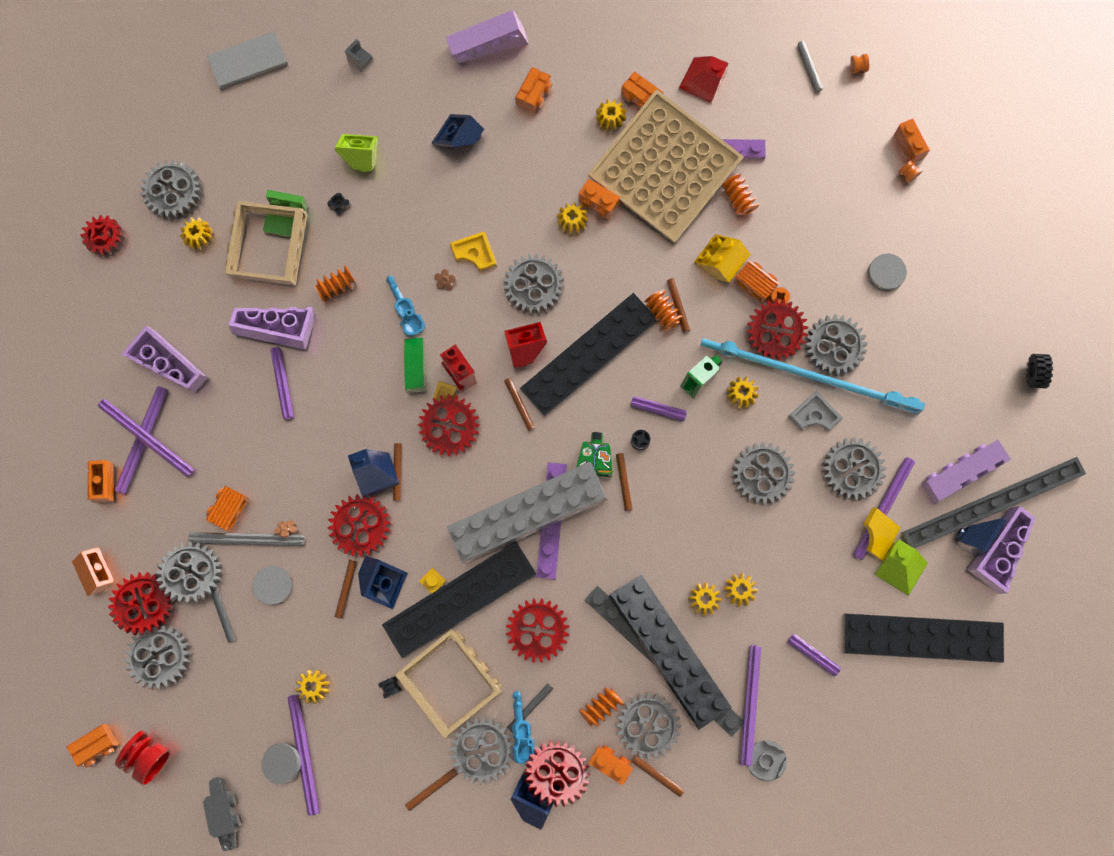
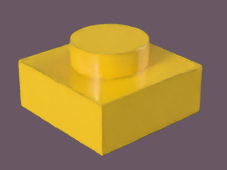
M439 380L433 398L440 401V395L447 399L448 394H450L451 399H453L457 386Z
M433 567L419 580L430 593L435 592L447 582Z

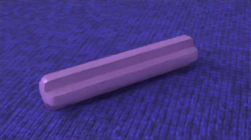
M633 396L631 406L680 421H684L686 418V410Z
M791 635L788 640L791 646L831 675L837 676L839 674L840 666L797 635Z

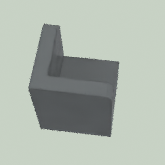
M357 39L345 50L348 62L361 72L373 60L372 55L361 47L360 41Z

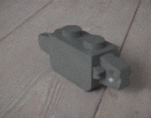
M216 777L209 782L210 796L204 799L203 805L209 835L214 838L218 837L222 850L229 851L237 848L236 832L239 831L240 818L235 813V795L231 791H226L224 779Z

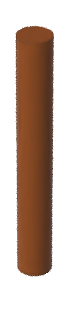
M674 278L668 279L667 283L675 308L678 309L677 314L682 315L680 322L683 332H689L691 329Z
M505 379L504 382L528 431L535 429L512 379Z
M401 443L394 444V469L399 485L393 487V501H401Z
M619 453L616 454L624 507L625 511H631L633 508L624 454Z
M349 560L334 616L336 618L342 619L357 561Z
M636 755L631 761L633 764L677 796L681 797L684 790Z
M455 768L451 769L406 803V808L411 811L458 775Z

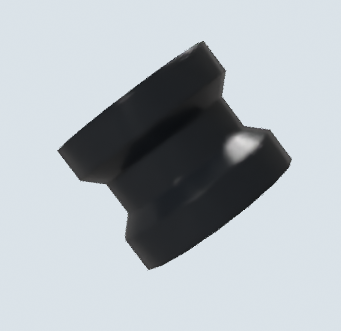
M642 429L635 431L631 438L632 447L637 451L646 450L651 440L649 433Z
M396 676L378 684L379 688L384 692V699L402 692V688L397 684L398 679Z

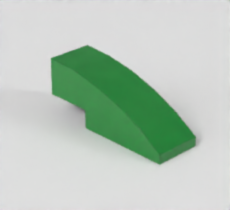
M424 338L404 339L405 390L407 393L425 392Z

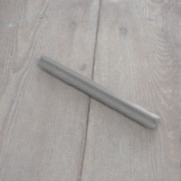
M190 532L188 538L191 543L283 546H304L305 536L289 535L287 538H282L281 534Z

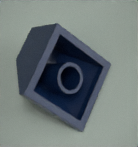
M450 114L433 139L432 144L447 147L475 144L481 138L484 128L471 115Z
M364 449L348 455L354 477L363 498L399 485L389 452Z
M999 518L970 525L964 529L961 528L956 535L958 540L955 545L974 557L986 553L1006 519Z
M365 556L358 572L361 596L393 609L407 572L379 559Z
M523 771L510 800L524 822L542 830L554 802L547 806V800L544 799L541 803L539 802L541 796L533 797L535 790H528L531 783L525 782L528 775H525ZM556 784L553 785L554 790L559 792L561 787Z

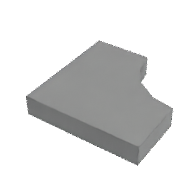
M817 390L788 416L800 430L810 426H818L828 432L843 419Z

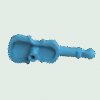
M388 276L386 282L389 283L390 289L397 301L394 308L398 316L402 318L400 326H402L404 334L407 336L420 334L425 328L421 314L417 315L414 312L412 301L409 298L402 297L397 284L394 282L395 278Z
M515 691L512 695L515 723L512 726L513 738L515 740V745L512 747L513 760L517 764H526L527 761H530V754H534V741L530 738V724L523 720L521 694L519 691Z

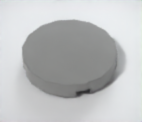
M890 253L881 254L875 257L869 266V279L878 289L895 290L906 279V265L896 255Z
M268 566L261 569L254 577L252 584L253 593L256 598L267 605H277L284 602L291 594L293 586L288 572L277 566Z
M768 740L759 741L753 747L752 766H747V768L758 780L774 781L785 772L787 757L783 748L777 743Z
M287 743L274 744L269 747L262 759V771L265 777L277 785L289 783L296 778L301 767L298 751Z

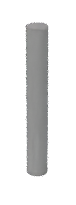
M800 41L798 47L816 92H820L823 90L814 64L805 42Z

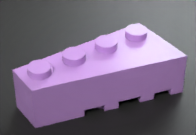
M514 10L446 37L451 55L457 63L528 44L523 25Z
M289 307V309L234 308L229 327L233 335L306 350L316 315L313 307H306V309H297V307Z
M148 326L144 327L121 354L195 392L208 379L203 372L156 330Z
M996 440L988 446L982 444L974 449L976 453L971 456L967 453L958 458L959 463L953 465L951 462L942 468L943 472L937 475L934 472L927 476V481L922 485L933 503H938L1010 461L1011 458L1000 441Z
M1020 506L1012 507L1003 517L1006 521L988 551L977 556L968 568L969 572L998 594H1008L1010 590L1009 585L1017 571L1015 570L1017 563L1023 554L1024 544L1029 538L1036 519Z

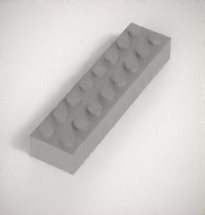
M588 462L447 526L461 562L467 564L608 499L593 465Z

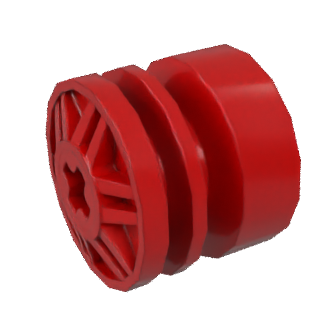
M143 730L136 733L125 744L115 761V766L123 769L125 774L133 771L132 779L142 786H146L164 767L171 751L160 742L153 745L154 738L152 736L148 737L147 733Z

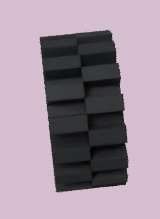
M1031 354L1028 359L1029 362H1027L1028 368H1026L1028 386L1030 388L1047 389L1052 381L1051 377H1053L1052 357L1049 354Z

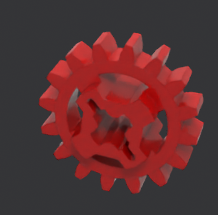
M99 215L97 220L93 216L92 222L86 221L88 226L82 227V230L85 232L80 234L84 239L82 243L88 251H92L95 255L100 252L102 256H105V251L112 254L111 249H118L116 244L122 243L119 237L123 236V233L120 231L122 228L115 219H111L108 215L105 219L102 215Z

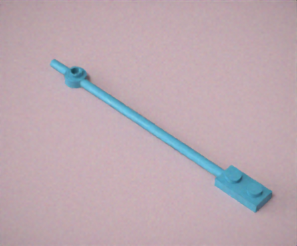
M702 338L700 344L701 346L717 350L728 357H740L881 400L882 404L918 415L924 410L925 403L920 402L918 398H906L901 393L895 391L884 394L740 350L736 343L731 341H725V343L720 344Z

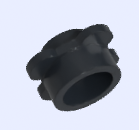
M336 193L327 204L328 207L335 210L336 214H341L343 209L350 205V202L341 193Z

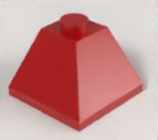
M714 56L694 57L679 89L712 103L727 73L729 63Z
M541 322L504 331L514 368L532 364L547 344Z

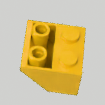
M715 234L703 251L699 253L694 263L715 279L729 283L751 254L740 240Z

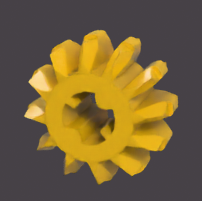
M608 99L606 104L601 102L599 104L600 108L596 109V121L600 122L599 126H606L607 131L610 127L614 131L617 126L622 127L623 122L626 121V109L622 108V102L616 104V99L613 100V103H610Z
M573 202L572 206L566 203L565 208L560 207L557 219L559 220L558 226H562L563 232L569 229V234L571 235L573 230L579 233V228L585 229L588 217H586L587 210H582V204L576 207V203Z
M191 218L190 223L184 221L186 227L180 228L182 232L180 238L184 240L183 243L186 246L190 245V248L193 250L196 246L202 250L203 244L208 246L207 240H212L210 234L213 233L208 222H203L201 218H198L196 221L194 218Z
M746 376L743 381L740 377L736 378V382L732 380L730 382L731 387H727L726 390L729 392L727 399H733L731 405L738 403V409L741 408L742 404L746 409L749 408V403L754 405L756 403L755 399L759 397V394L756 393L759 387L753 386L754 380H751L750 383L747 382L748 377ZM740 389H742L743 392H747L745 396L743 395V393L739 394Z
M740 573L739 579L733 574L732 580H726L729 586H725L723 590L730 591V593L725 595V598L732 597L730 604H734L737 600V606L741 607L743 600L744 604L748 606L749 600H755L752 594H756L758 590L751 588L756 585V582L749 583L751 576L744 580L743 573ZM740 585L743 586L742 589H745V592L741 595L738 594L739 591L736 592V588Z
M705 582L703 589L700 584H697V591L695 589L690 590L694 596H689L688 600L694 601V603L690 604L689 607H698L695 610V614L702 610V616H706L708 610L709 614L713 615L712 607L716 610L720 608L715 602H722V599L716 598L720 591L713 592L715 585L708 589V583ZM704 594L707 595L706 598L709 597L710 599L706 604L700 601Z
M307 670V676L305 674L300 675L303 681H296V684L301 685V688L295 689V692H302L299 695V699L302 700L306 697L305 703L307 704L311 702V699L314 704H317L318 697L321 700L325 699L322 692L329 693V690L324 689V686H328L330 683L329 681L323 682L326 675L323 674L319 677L320 671L318 670L314 674L311 670ZM310 683H316L317 686H314L316 687L315 691H309V688H311L309 686Z

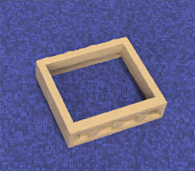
M237 201L235 211L233 210L234 224L230 227L231 241L227 245L228 259L224 263L226 266L225 274L230 278L296 286L307 220L305 210ZM247 212L294 218L284 277L237 271Z
M452 629L395 674L444 738L451 735L502 693L500 690L502 685L495 677L493 679L490 678L487 674L490 671L483 661L479 664L475 659L477 654L471 646L467 648L463 643L465 638L459 631L454 632ZM453 639L493 692L448 728L407 675Z

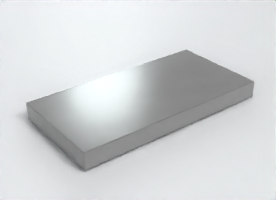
M275 31L207 55L219 89L288 65Z

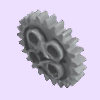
M164 160L163 166L157 163V169L150 167L152 173H145L148 178L142 179L145 185L140 186L143 190L140 195L144 198L142 201L146 207L152 210L154 215L158 213L161 218L166 215L170 219L173 214L175 218H178V213L185 216V210L191 212L190 206H197L194 200H200L197 194L202 193L200 188H198L202 185L198 181L199 177L195 174L196 172L193 168L190 169L188 164L183 166L181 161L176 165L174 160L171 161V164ZM172 175L170 179L166 180L167 176ZM158 181L163 182L170 189L167 190V188L163 184L158 183ZM187 184L186 188L180 189L181 186ZM175 189L176 192H177L178 194L184 196V198H181L180 196H178V195H177L175 192H173L172 190ZM157 190H161L159 194H155ZM176 199L174 203L170 204L171 200Z
M528 254V259L526 260L521 256L520 263L514 260L515 267L509 265L511 272H505L507 278L503 279L504 284H506L504 291H509L506 293V298H511L510 304L516 302V309L522 306L523 313L526 309H529L530 314H532L533 309H536L537 313L540 314L541 308L547 312L548 305L553 308V301L559 302L557 296H562V291L559 289H564V284L561 283L564 281V277L560 276L562 274L561 270H556L558 264L551 265L552 259L546 262L545 255L538 259V254H535L534 258H531L530 254ZM529 269H535L536 273L528 274L527 271ZM544 279H550L552 281L549 285H545L542 283ZM519 283L526 285L523 289L516 288V285ZM535 293L541 295L537 300L531 298Z
M834 314L832 319L827 315L825 321L820 318L818 324L814 323L812 325L813 329L808 331L810 335L805 338L808 341L805 344V348H810L806 355H812L809 361H816L815 368L819 365L822 366L821 372L828 369V375L832 371H835L836 376L839 375L840 371L845 375L847 369L852 372L854 366L858 367L860 365L859 361L864 360L865 357L861 354H866L867 352L863 347H866L868 343L862 341L866 338V335H860L863 328L856 329L858 323L856 322L852 325L851 318L844 321V315L840 319L837 318L836 314ZM828 329L834 330L836 336H831L828 333ZM845 338L851 339L853 345H848L845 342ZM819 346H826L827 352L821 351ZM836 354H841L844 357V361L838 360Z
M855 437L851 439L850 443L846 438L843 440V444L840 441L836 443L837 448L834 446L830 448L832 453H826L829 459L823 461L828 466L822 469V471L828 472V474L823 478L830 479L827 486L833 484L832 492L838 489L839 497L844 493L846 494V500L851 495L854 501L858 499V495L863 500L866 498V494L869 497L873 495L872 490L875 492L879 490L877 485H883L880 479H884L886 475L881 472L885 471L887 467L881 466V464L885 462V459H879L882 452L875 453L874 451L877 446L870 448V441L864 445L862 438L858 443H856ZM853 452L860 453L861 460H856ZM865 460L869 461V463L861 466L857 471H853L847 476L840 478L841 474L849 471L852 467H856ZM838 461L845 464L844 470L837 467ZM864 468L871 470V477L864 474ZM847 478H853L856 482L855 486H850Z
M764 442L761 443L760 447L754 443L753 449L747 446V453L741 451V457H736L735 460L739 464H733L732 466L737 470L732 472L733 476H737L733 483H739L736 490H743L741 496L749 495L747 501L755 498V504L759 500H762L763 505L766 504L767 500L773 504L774 498L780 501L781 495L786 496V490L792 489L788 483H794L795 481L790 477L796 473L795 471H790L794 464H788L791 457H784L786 451L778 452L780 446L772 449V443L768 447H765ZM758 457H766L768 463L761 464L758 460ZM745 470H752L755 476L753 478L747 477ZM765 470L767 472L766 476H760V473ZM773 470H780V472L782 473V477H775L773 475ZM766 483L769 487L768 491H762L759 484Z
M189 542L188 547H185L181 543L180 549L173 546V553L167 550L168 557H161L163 564H157L160 571H156V575L160 578L156 580L158 584H161L159 586L160 590H165V597L171 595L170 599L172 602L178 598L179 604L183 600H186L187 605L190 604L191 600L198 604V598L201 597L205 601V594L212 596L211 589H218L215 583L221 582V579L218 577L222 575V571L219 570L221 563L217 562L219 560L217 555L213 556V550L207 552L208 548L206 545L200 548V544L197 542L195 547H193L192 543ZM184 558L191 559L188 563H181ZM201 567H208L205 572L198 571ZM174 574L180 575L176 580L170 579ZM197 583L195 588H187L189 584Z
M162 625L160 630L153 627V633L146 630L144 636L138 631L140 637L136 638L133 636L132 638L135 643H128L131 651H125L129 658L125 659L124 662L130 664L125 669L132 671L128 676L131 678L136 677L134 680L136 684L141 682V687L145 688L148 685L150 690H153L155 685L157 689L161 690L162 684L169 688L170 681L176 684L175 677L183 678L180 672L181 670L187 671L188 669L184 667V664L190 663L186 659V656L191 655L189 651H185L190 647L189 644L184 643L186 638L184 636L180 637L181 633L179 631L174 633V628L172 627L167 630L165 625ZM164 639V645L157 648V642ZM147 651V657L144 660H140L141 653ZM156 654H160L158 661L156 660ZM175 654V661L168 664V657ZM158 666V673L151 676L152 668Z
M647 693L645 699L642 694H639L638 701L631 697L633 703L625 702L627 709L620 708L623 716H617L621 720V723L616 724V727L621 728L617 735H623L620 743L627 742L625 749L633 748L632 755L638 751L639 758H642L644 753L647 759H650L651 754L657 759L658 752L666 755L664 749L672 750L670 743L677 744L674 736H680L676 729L681 728V725L675 722L680 717H674L673 715L677 709L670 710L672 703L664 704L665 697L659 701L658 694H655L653 699L650 693ZM642 706H647L650 709V715L647 718H643L639 714ZM658 710V714L651 724L654 727L653 730L649 729L642 742H639L638 740L645 730L643 723L649 722L654 711ZM661 716L667 719V726L665 728H659L657 725V719ZM631 724L639 725L640 733L638 735H632L629 732ZM650 734H654L657 737L658 741L654 746H650L647 743V737Z
M483 717L481 723H479L477 718H474L473 725L466 721L467 728L460 726L461 734L455 732L454 734L458 738L457 740H451L455 747L449 748V750L455 752V755H452L450 759H456L457 761L452 766L460 767L457 773L464 772L463 779L471 776V783L476 778H478L479 784H482L483 779H486L489 784L490 777L497 781V773L504 776L505 773L502 769H510L507 761H513L509 757V754L513 753L509 746H512L514 742H508L512 735L504 734L507 729L506 727L501 730L499 729L500 722L494 726L493 719L486 723L485 717ZM488 732L495 735V742L492 744H487L484 740ZM468 737H473L476 741L472 749L465 746V740ZM480 745H483V748L495 745L500 746L499 749L485 752V756H482L481 753L465 756V752L478 750ZM492 752L497 753L500 757L497 764L489 762V755ZM472 757H476L480 761L477 769H473L469 765V760Z

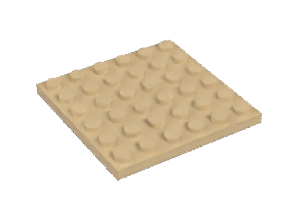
M656 89L591 169L588 177L618 195L621 203L675 244L742 161L744 156Z

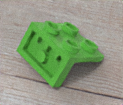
M267 190L266 198L270 203L269 205L301 208L306 212L308 204L303 196ZM266 215L263 231L265 233L291 237L294 218Z

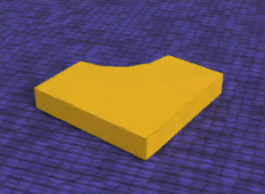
M485 231L450 243L456 262H470L477 267L479 272L497 267Z
M872 507L864 522L869 533V544L866 551L878 560L883 561L901 527L878 508Z

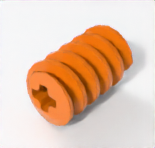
M737 174L728 178L723 183L722 188L726 190V195L730 196L729 201L733 203L732 206L736 209V214L747 215L756 210L759 204L752 205L756 199H749L752 191L745 192L749 186H742L746 180H739L738 178L741 174Z
M344 266V272L337 269V276L331 272V279L325 275L323 276L324 282L316 279L317 285H314L321 300L325 302V296L332 299V292L338 296L339 289L343 292H346V286L353 289L352 283H355L348 267Z
M663 290L652 294L644 302H648L647 307L652 309L651 313L656 315L655 319L660 321V327H664L663 331L667 333L680 325L681 322L679 320L682 315L675 316L678 309L671 310L674 303L667 304L670 297L663 298L666 292Z
M604 688L605 695L598 693L599 701L592 698L593 706L586 703L587 711L579 709V713L591 728L592 724L597 727L600 726L598 719L606 720L604 714L611 716V708L617 711V703L622 706L624 705L612 688L611 690Z

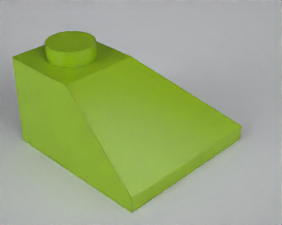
M342 134L335 146V151L354 170H359L360 172L372 171L376 162L378 136Z
M898 539L893 542L874 575L909 596L928 562L916 549Z

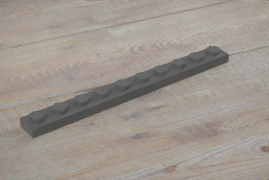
M1075 457L908 529L901 534L906 544L915 549L1085 475L1086 472L1078 457Z
M597 586L584 601L654 665L609 598V595ZM732 709L714 720L731 737L743 725V719Z

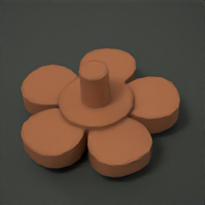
M443 269L441 274H435L434 279L438 281L436 286L439 289H443L445 285V289L450 290L456 277L453 274L449 275L448 269Z
M290 520L286 523L284 521L277 524L278 527L274 530L276 535L281 534L282 538H287L289 533H296L297 528L295 522Z

